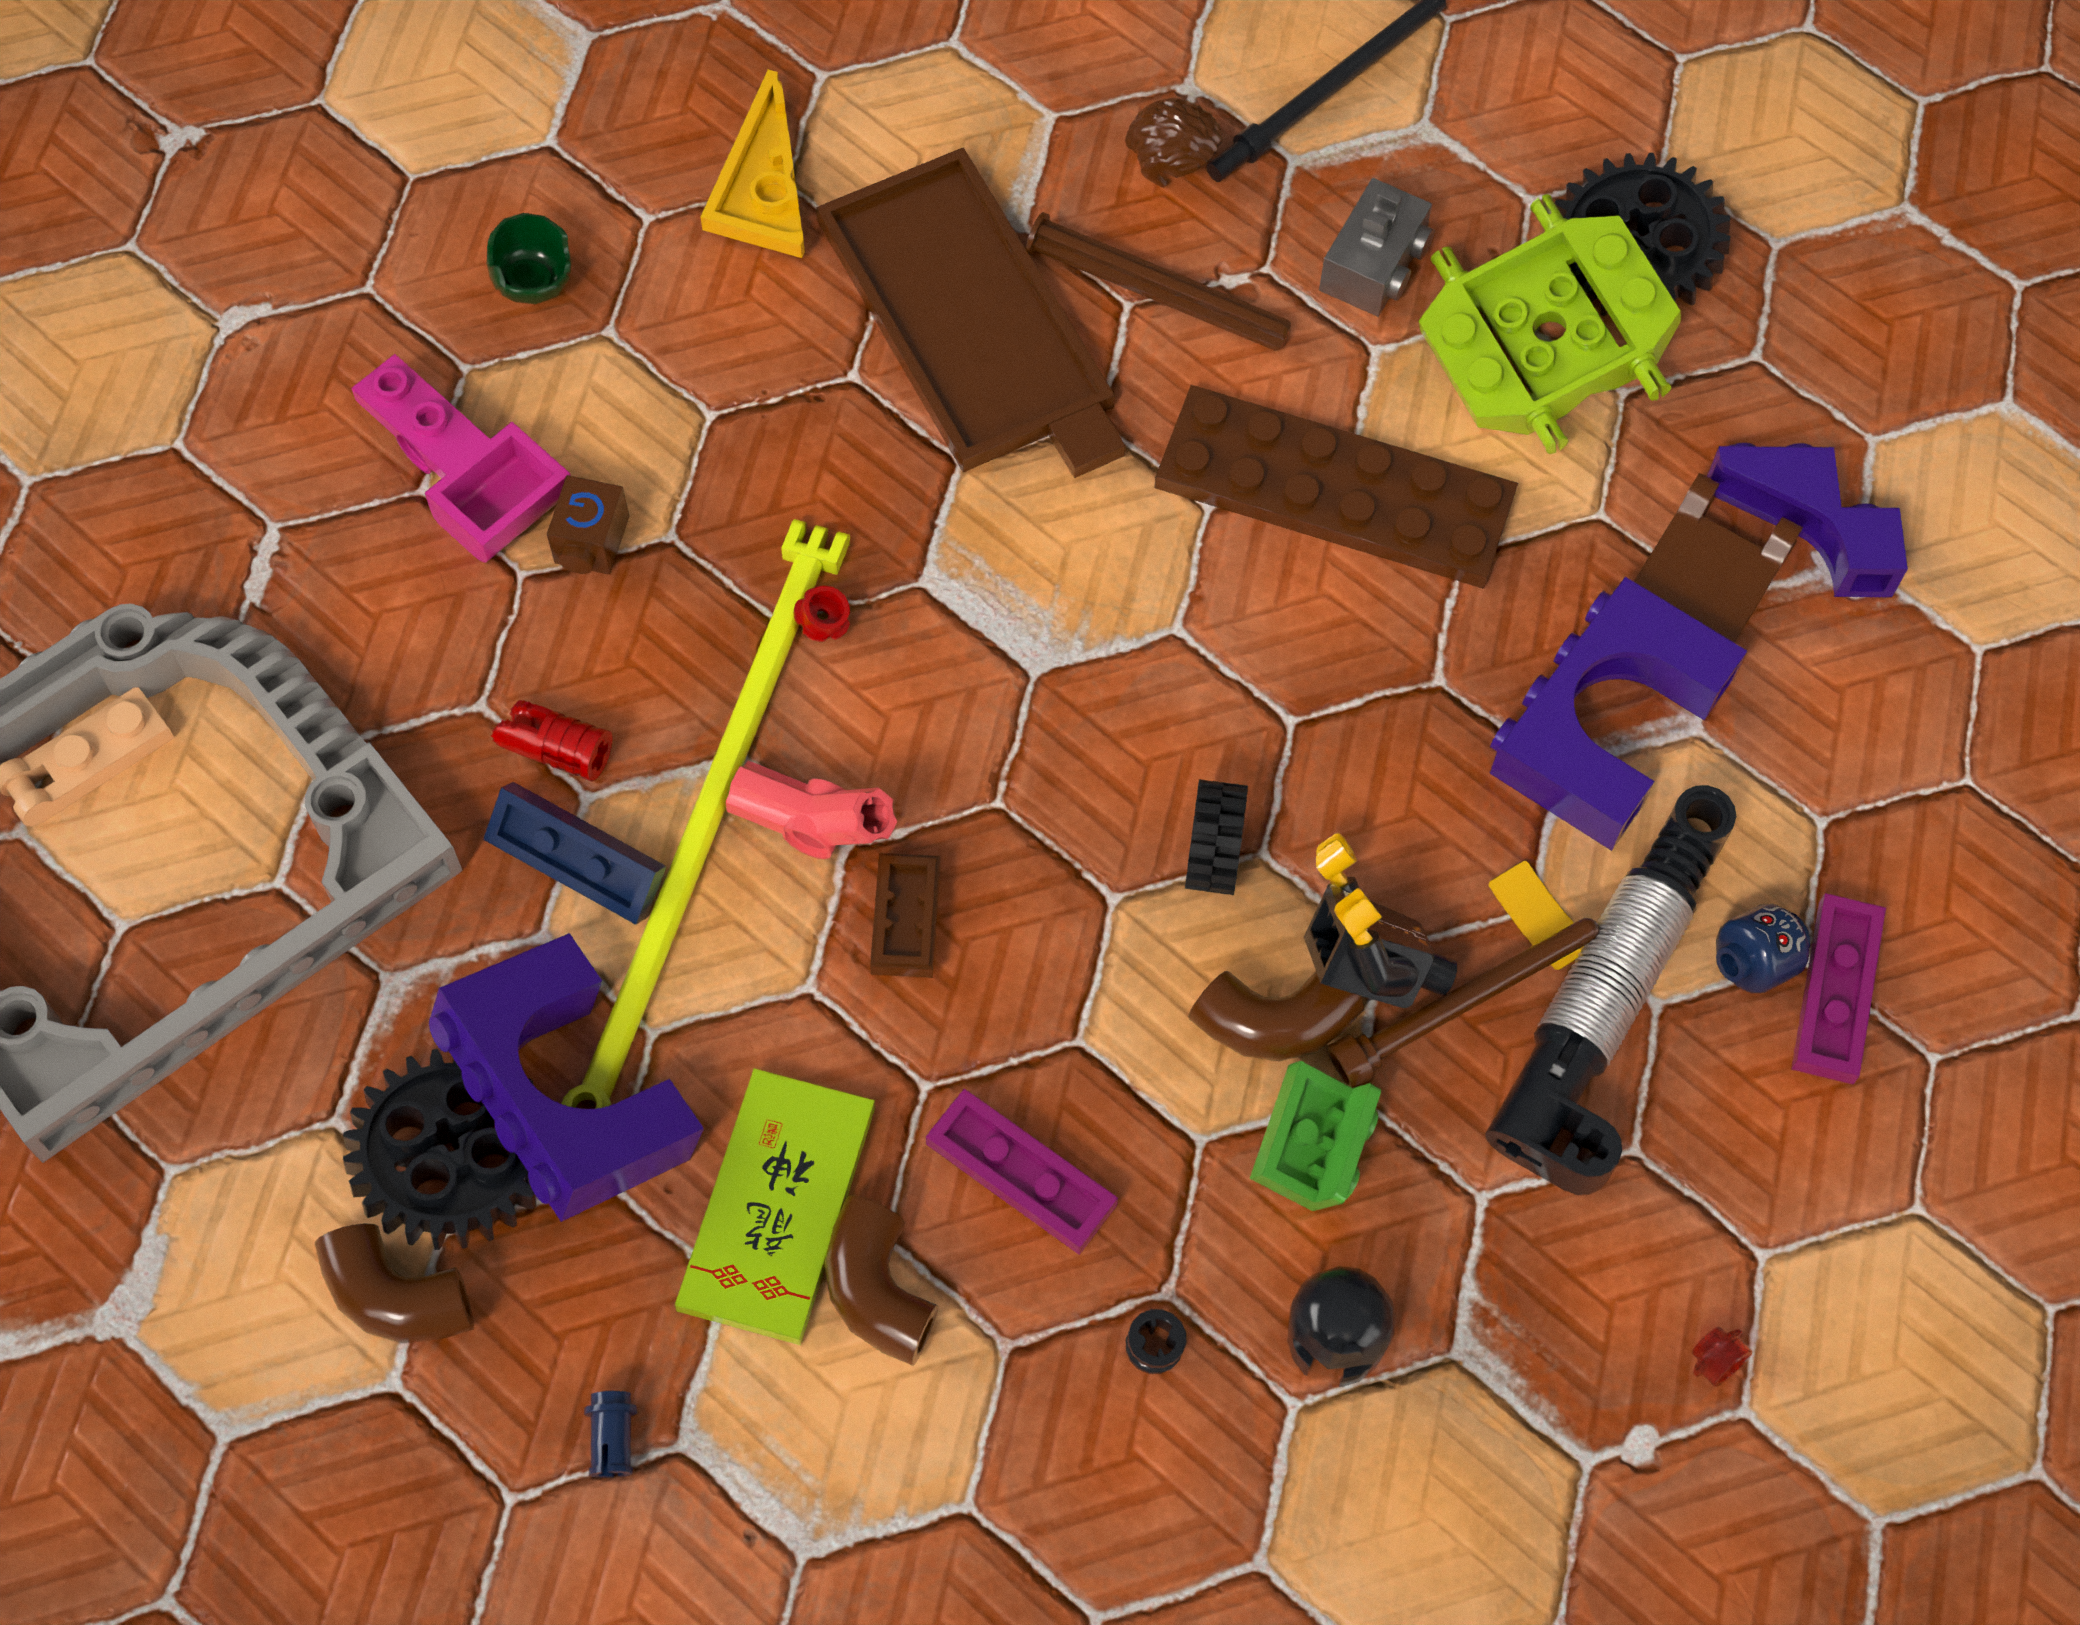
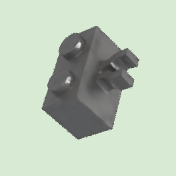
M1372 178L1324 257L1319 291L1379 317L1389 298L1398 301L1404 292L1411 274V270L1407 267L1413 257L1422 260L1431 244L1435 229L1428 227L1432 203Z

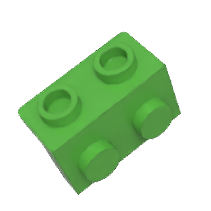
M1303 1061L1289 1064L1250 1179L1311 1211L1343 1204L1353 1193L1359 1180L1360 1170L1357 1164L1364 1143L1372 1135L1378 1122L1379 1115L1376 1106L1381 1089L1371 1083L1351 1088Z

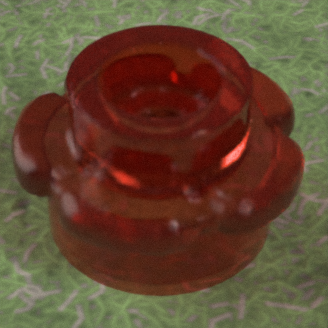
M1718 1326L1703 1337L1691 1352L1698 1360L1694 1366V1375L1699 1377L1703 1374L1714 1387L1721 1385L1734 1375L1753 1353L1741 1339L1744 1334L1743 1331L1735 1329L1726 1333Z

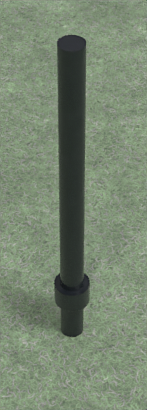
M1419 1L1259 125L1252 123L1234 136L1233 145L1206 165L1210 177L1216 182H1221L1245 162H1256L1271 150V142L1446 8V1Z

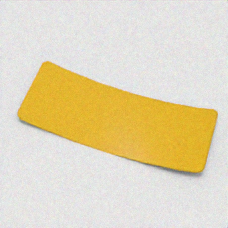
M1522 861L1489 882V887L1498 901L1533 946L1573 924V921L1555 901L1527 861ZM1583 947L1556 961L1551 966L1555 970L1562 969L1578 958V954Z

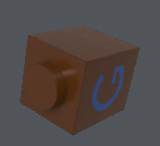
M569 475L566 476L547 531V538L555 564H560L565 569L579 574H588L591 571L611 574L629 519L623 486Z

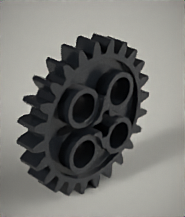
M1626 153L1624 167L1616 168L1606 158L1603 159V174L1598 176L1586 168L1583 170V187L1571 182L1566 185V200L1556 199L1555 205L1563 218L1569 220L1572 218L1620 216L1675 303L1676 299L1680 298L1687 304L1694 305L1696 302V287L1710 291L1712 289L1713 273L1722 274L1724 270V255L1729 254L1731 236L1727 234L1730 231L1731 219L1729 215H1723L1724 197H1712L1713 181L1711 179L1695 185L1696 167L1692 166L1682 174L1676 172L1677 158L1675 157L1669 159L1662 168L1656 166L1654 153L1648 154L1644 165H1636L1631 153ZM1655 202L1661 203L1663 206L1654 208L1648 207L1646 204ZM1671 246L1683 247L1685 250L1674 252L1669 251L1666 248ZM1574 262L1568 265L1591 303L1595 299L1599 300L1577 263ZM1601 303L1600 315L1605 317L1608 312Z
M433 1049L430 1056V1066L422 1068L412 1056L406 1057L407 1075L400 1077L395 1072L385 1069L383 1076L387 1089L381 1091L377 1088L366 1086L364 1095L370 1109L356 1107L350 1111L352 1123L357 1129L344 1131L343 1133L345 1147L351 1151L343 1156L346 1174L355 1175L349 1180L353 1197L366 1196L362 1201V1205L367 1218L384 1212L381 1221L386 1234L392 1233L402 1224H405L407 1244L412 1246L424 1231L431 1233L434 1250L441 1249L446 1234L454 1233L461 1248H468L470 1231L479 1229L488 1241L494 1240L493 1221L499 1218L505 1224L514 1228L517 1226L514 1205L517 1204L529 1209H534L536 1206L535 1194L530 1187L528 1171L517 1154L507 1151L501 1144L495 1128H492L495 1125V1121L482 1101L476 1102L468 1094L462 1080V1071L455 1060H453V1063H444L438 1049ZM467 1102L477 1103L482 1106L477 1112L470 1115H458L453 1112L455 1107ZM407 1127L418 1128L422 1131L417 1137L407 1141L393 1138L397 1131ZM451 1143L455 1151L448 1152L444 1145ZM497 1154L507 1158L504 1164L496 1168H483L477 1164L480 1159L487 1155ZM397 1166L407 1167L405 1171L400 1172L396 1170ZM429 1180H441L447 1183L443 1190L435 1194H422L417 1191L421 1184Z

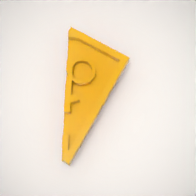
M767 70L700 217L703 231L802 258L805 253L783 87L782 82L779 81L778 72Z

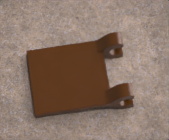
M1699 473L1677 513L1634 582L1735 643L1779 569L1793 550L1797 542L1796 539L1803 527L1782 517L1764 547L1750 542L1704 517L1715 499L1714 494L1719 488L1720 483Z

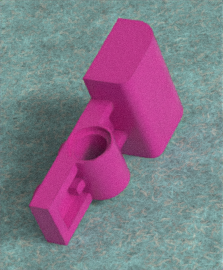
M396 354L392 355L351 388L355 400L395 436L406 456L424 473L430 474L434 471L441 478V480L425 492L432 516L442 528L481 562L486 563L555 506L566 476H571L563 466L513 422H510L491 439L487 437Z

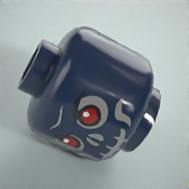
M1760 904L1730 919L1720 927L1716 937V962L1722 975L1737 987L1749 993H1765L1804 971L1809 960L1810 935L1804 922L1796 914L1776 904Z

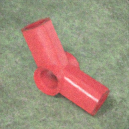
M749 760L744 766H740L736 772L726 800L727 812L781 833L784 840L792 847L817 859L830 858L837 845L868 844L877 839H889L897 823L893 814V799L880 788L844 790L842 787L822 779H811L806 784Z

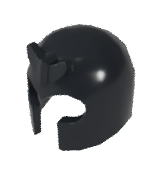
M1338 1266L1313 1274L1301 1284L1290 1306L1287 1342L1293 1361L1306 1376L1311 1369L1314 1358L1327 1369L1344 1368L1339 1387L1360 1382L1375 1370L1393 1340L1396 1313L1392 1299L1375 1277L1359 1268Z

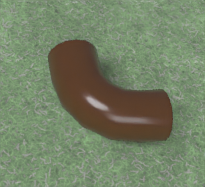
M1224 971L1202 992L1191 1008L1188 1017L1189 1020L1212 1039L1242 1056L1283 1061L1314 1054L1341 1035L1364 1011V1003L1360 995L1320 983L1317 972L1290 996L1276 999L1261 996L1252 991L1232 973Z
M848 1196L833 1226L824 1262L830 1301L852 1333L883 1354L914 1366L933 1328L938 1305L907 1293L898 1287L891 1277L889 1262L893 1248L905 1224L903 1219L892 1210L872 1200L858 1196Z
M363 1223L338 1228L320 1236L315 1241L321 1273L338 1310L364 1332L399 1343H413L445 1339L474 1330V1320L469 1298L457 1267L418 1278H408L398 1274L391 1268L386 1258L379 1226L375 1224Z

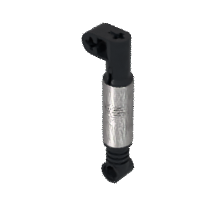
M1700 785L1685 790L1677 799L1672 812L1658 834V838L1654 841L1651 850L1644 858V862L1639 868H1632L1621 880V883L1610 899V903L1607 904V908L1604 909V913L1598 919L1599 934L1581 949L1578 958L1575 959V963L1571 966L1572 969L1568 971V975L1564 978L1565 981L1561 983V987L1558 988V992L1552 998V1002L1549 1004L1544 1017L1541 1018V1022L1538 1023V1027L1534 1032L1536 1047L1485 1133L1486 1140L1499 1153L1564 1191L1575 1195H1589L1600 1190L1609 1180L1619 1163L1622 1144L1615 1127L1605 1119L1578 1105L1577 1102L1591 1078L1604 1073L1607 1066L1610 1065V1061L1613 1060L1619 1045L1622 1044V1040L1628 1034V1030L1635 1021V1017L1639 1014V1010L1642 1009L1645 999L1649 997L1650 990L1653 989V985L1656 984V980L1659 979V975L1665 969V965L1673 954V950L1676 949L1681 936L1684 935V931L1693 919V914L1696 911V901L1694 899L1696 890L1700 888L1703 878L1707 876L1710 866L1721 852L1736 820L1733 802L1728 795L1718 788ZM1697 818L1703 820L1712 831H1698L1689 824L1687 819ZM1561 1128H1564L1574 1135L1560 1157L1549 1151ZM1582 1147L1589 1149L1593 1153L1588 1164L1576 1158Z

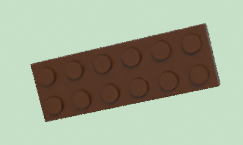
M1191 385L1156 473L1154 488L1484 589L1518 483Z

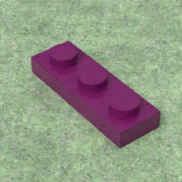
M1827 893L1820 900L1791 1070L1849 1084H1854L1859 1078L1886 907Z
M965 1088L926 1135L927 1146L1079 1255L1117 1207L1118 1197Z

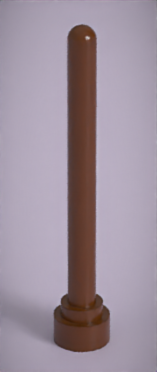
M1582 918L1369 1038L1365 1034H1361L1356 1038L1350 1034L1327 1046L1329 1057L1343 1082L1349 1087L1355 1088L1363 1085L1374 1078L1373 1071L1382 1067L1381 1059L1589 944L1599 934V926L1591 918Z

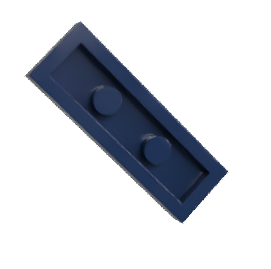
M515 782L501 787L483 838L488 843L635 925L648 917L667 867Z

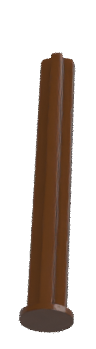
M1042 212L1037 217L1030 231L1026 250L1031 256L1039 252L1274 351L1280 350L1288 338L1291 327L1288 319L1051 222L1050 215Z

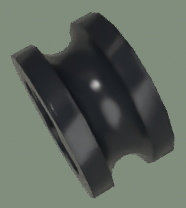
M1150 1309L1140 1313L1133 1320L1125 1340L1126 1353L1130 1362L1138 1370L1148 1374H1161L1171 1370L1179 1362L1186 1345V1331L1182 1322L1174 1314L1163 1309ZM1155 1327L1166 1330L1169 1333L1166 1345L1172 1351L1164 1355L1162 1349H1159L1156 1356L1146 1353L1143 1350L1146 1339L1140 1332L1148 1328L1149 1333L1152 1335Z

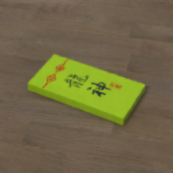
M753 1069L675 1303L677 1312L801 1346L825 1270L824 1262L832 1229L848 1197L875 1111V1100Z

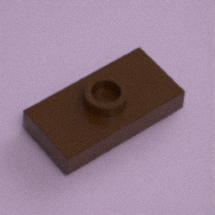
M879 853L870 962L871 975L933 978L941 865L940 856Z

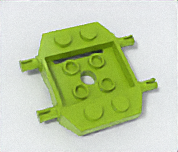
M1546 194L1542 195V203L1537 198L1530 205L1531 211L1545 230L1541 235L1470 272L1463 270L1451 247L1442 248L1443 256L1439 250L1432 255L1431 262L1445 281V285L1419 319V326L1422 335L1477 427L1524 435L1536 432L1546 452L1552 454L1556 453V444L1559 450H1561L1569 441L1556 420L1567 415L1589 395L1617 389L1637 378L1652 401L1659 399V392L1663 397L1671 390V385L1666 381L1657 363L1681 322V311L1620 216L1572 218L1568 220L1563 218L1551 195ZM1574 262L1577 263L1625 339L1626 345L1618 346L1568 265ZM1480 311H1482L1483 315L1485 316L1489 325L1493 329L1503 348L1507 352L1517 371L1521 375L1531 394H1529L1526 388L1524 387L1514 368L1510 364L1500 345L1496 341L1486 322L1479 313ZM1547 322H1556L1566 329L1563 336L1551 342L1538 339L1534 333L1540 325Z

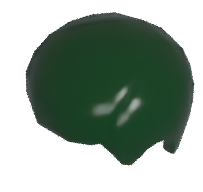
M520 213L504 218L491 232L487 243L486 264L489 277L495 289L499 290L502 296L516 303L536 305L556 298L570 280L569 274L572 266L568 236L564 229L542 215Z

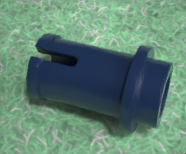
M601 1391L592 1393L591 1405L584 1408V1415L591 1417V1467L589 1468V1476L613 1478L614 1473H618L620 1477L633 1474V1467L631 1466V1416L638 1414L637 1406L631 1404L630 1392Z

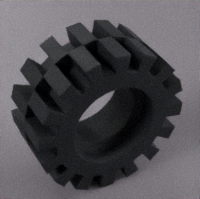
M1199 779L1185 889L1234 895L1245 819L1247 785Z

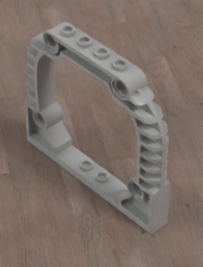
M120 604L108 609L94 619L81 622L68 636L43 652H37L28 656L20 663L18 668L0 679V765L10 759H14L112 694L121 696L130 689L139 687L146 698H149L167 690L185 677L197 678L231 688L259 711L312 778L313 782L309 785L305 794V807L321 840L329 846L328 860L321 882L331 900L330 904L272 944L260 945L251 950L242 959L240 966L218 981H209L196 988L189 995L185 1004L122 1047L108 1029L64 1025L45 998L35 989L26 986H15L3 991L0 990V1110L24 1144L42 1163L463 871L452 844L370 742L366 743L302 662L290 649L271 634L243 624L240 620L223 616L195 618L188 612L169 613L152 617L142 606ZM134 640H141L135 646H132L130 648H124L128 643ZM340 806H353L347 814L341 817H330L331 813ZM36 1018L33 1027L21 1035H14L16 1028L23 1021Z

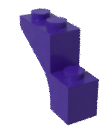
M1736 443L1730 446L1718 447L1707 474L1708 478L1720 483L1719 488L1714 494L1716 498L1775 526L1784 517L1803 527L1799 537L1810 543L1824 559L1832 578L1834 597H1893L1908 570L1900 508H1879L1874 504L1867 503L1857 504L1852 507H1841L1834 447H1813L1805 443L1792 444L1787 447H1756L1751 443Z

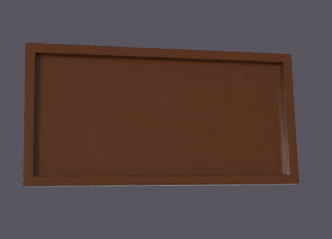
M964 147L816 207V216L820 227L962 472H966L1047 437L1048 424L1098 402L1104 412L1114 408L1115 394Z

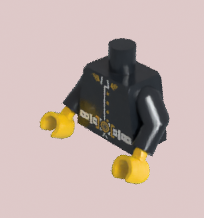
M1340 833L1334 834L1319 844L1316 849V866L1322 876L1330 880L1331 884H1328L1304 935V939L1320 983L1401 1008H1409L1413 1004L1420 988L1442 996L1446 995L1454 983L1457 974V962L1434 952L1422 924L1410 917L1370 901L1359 888L1356 878L1346 877L1343 870L1357 862V858L1348 842Z

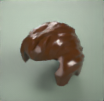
M1179 98L1159 99L1149 104L1137 114L1135 120L1129 126L1125 142L1126 146L1137 154L1142 175L1149 181L1164 188L1167 182L1161 177L1162 173L1178 178L1197 171L1213 158L1218 146L1222 143L1223 134L1215 118L1209 112L1203 110L1200 105Z

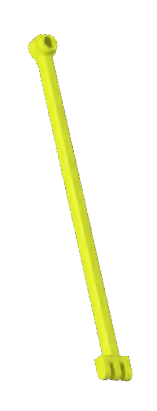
M797 519L792 521L781 550L783 560L793 562V565L582 1085L571 1089L564 1096L561 1104L575 1108L583 1100H592L597 1103L596 1108L612 1105L610 1102L611 1094L726 810V800L729 795L731 782L739 767L744 765L800 625L794 619V606L798 600L804 598L807 590L815 587L821 571L838 575L849 546L850 534L838 531L830 550L824 549L828 537V528L816 525L807 544L802 542L806 533L807 523Z

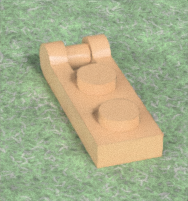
M135 687L22 759L14 758L0 765V792L5 796H12L15 801L13 806L14 812L24 825L35 826L51 818L174 739V736L140 688ZM48 775L54 780L53 783L45 788H36L34 786L35 783Z

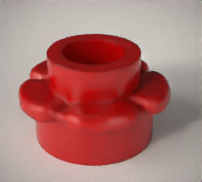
M818 586L811 588L805 592L804 598L798 600L794 606L795 622L802 625L803 634L813 641L824 642L827 638L837 640L845 635L850 626V622L847 619L850 614L848 600L841 591L834 587ZM824 611L827 614V619H820L817 616V612Z

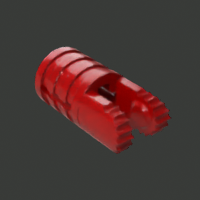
M520 699L510 709L511 719L502 720L492 730L493 733L490 737L493 738L492 741L497 746L539 763L549 764L558 770H566L569 774L579 775L581 778L591 782L595 781L604 770L610 756L613 741L612 733L609 730L596 728L595 725L590 723H582L579 719L570 716L566 717L563 713Z

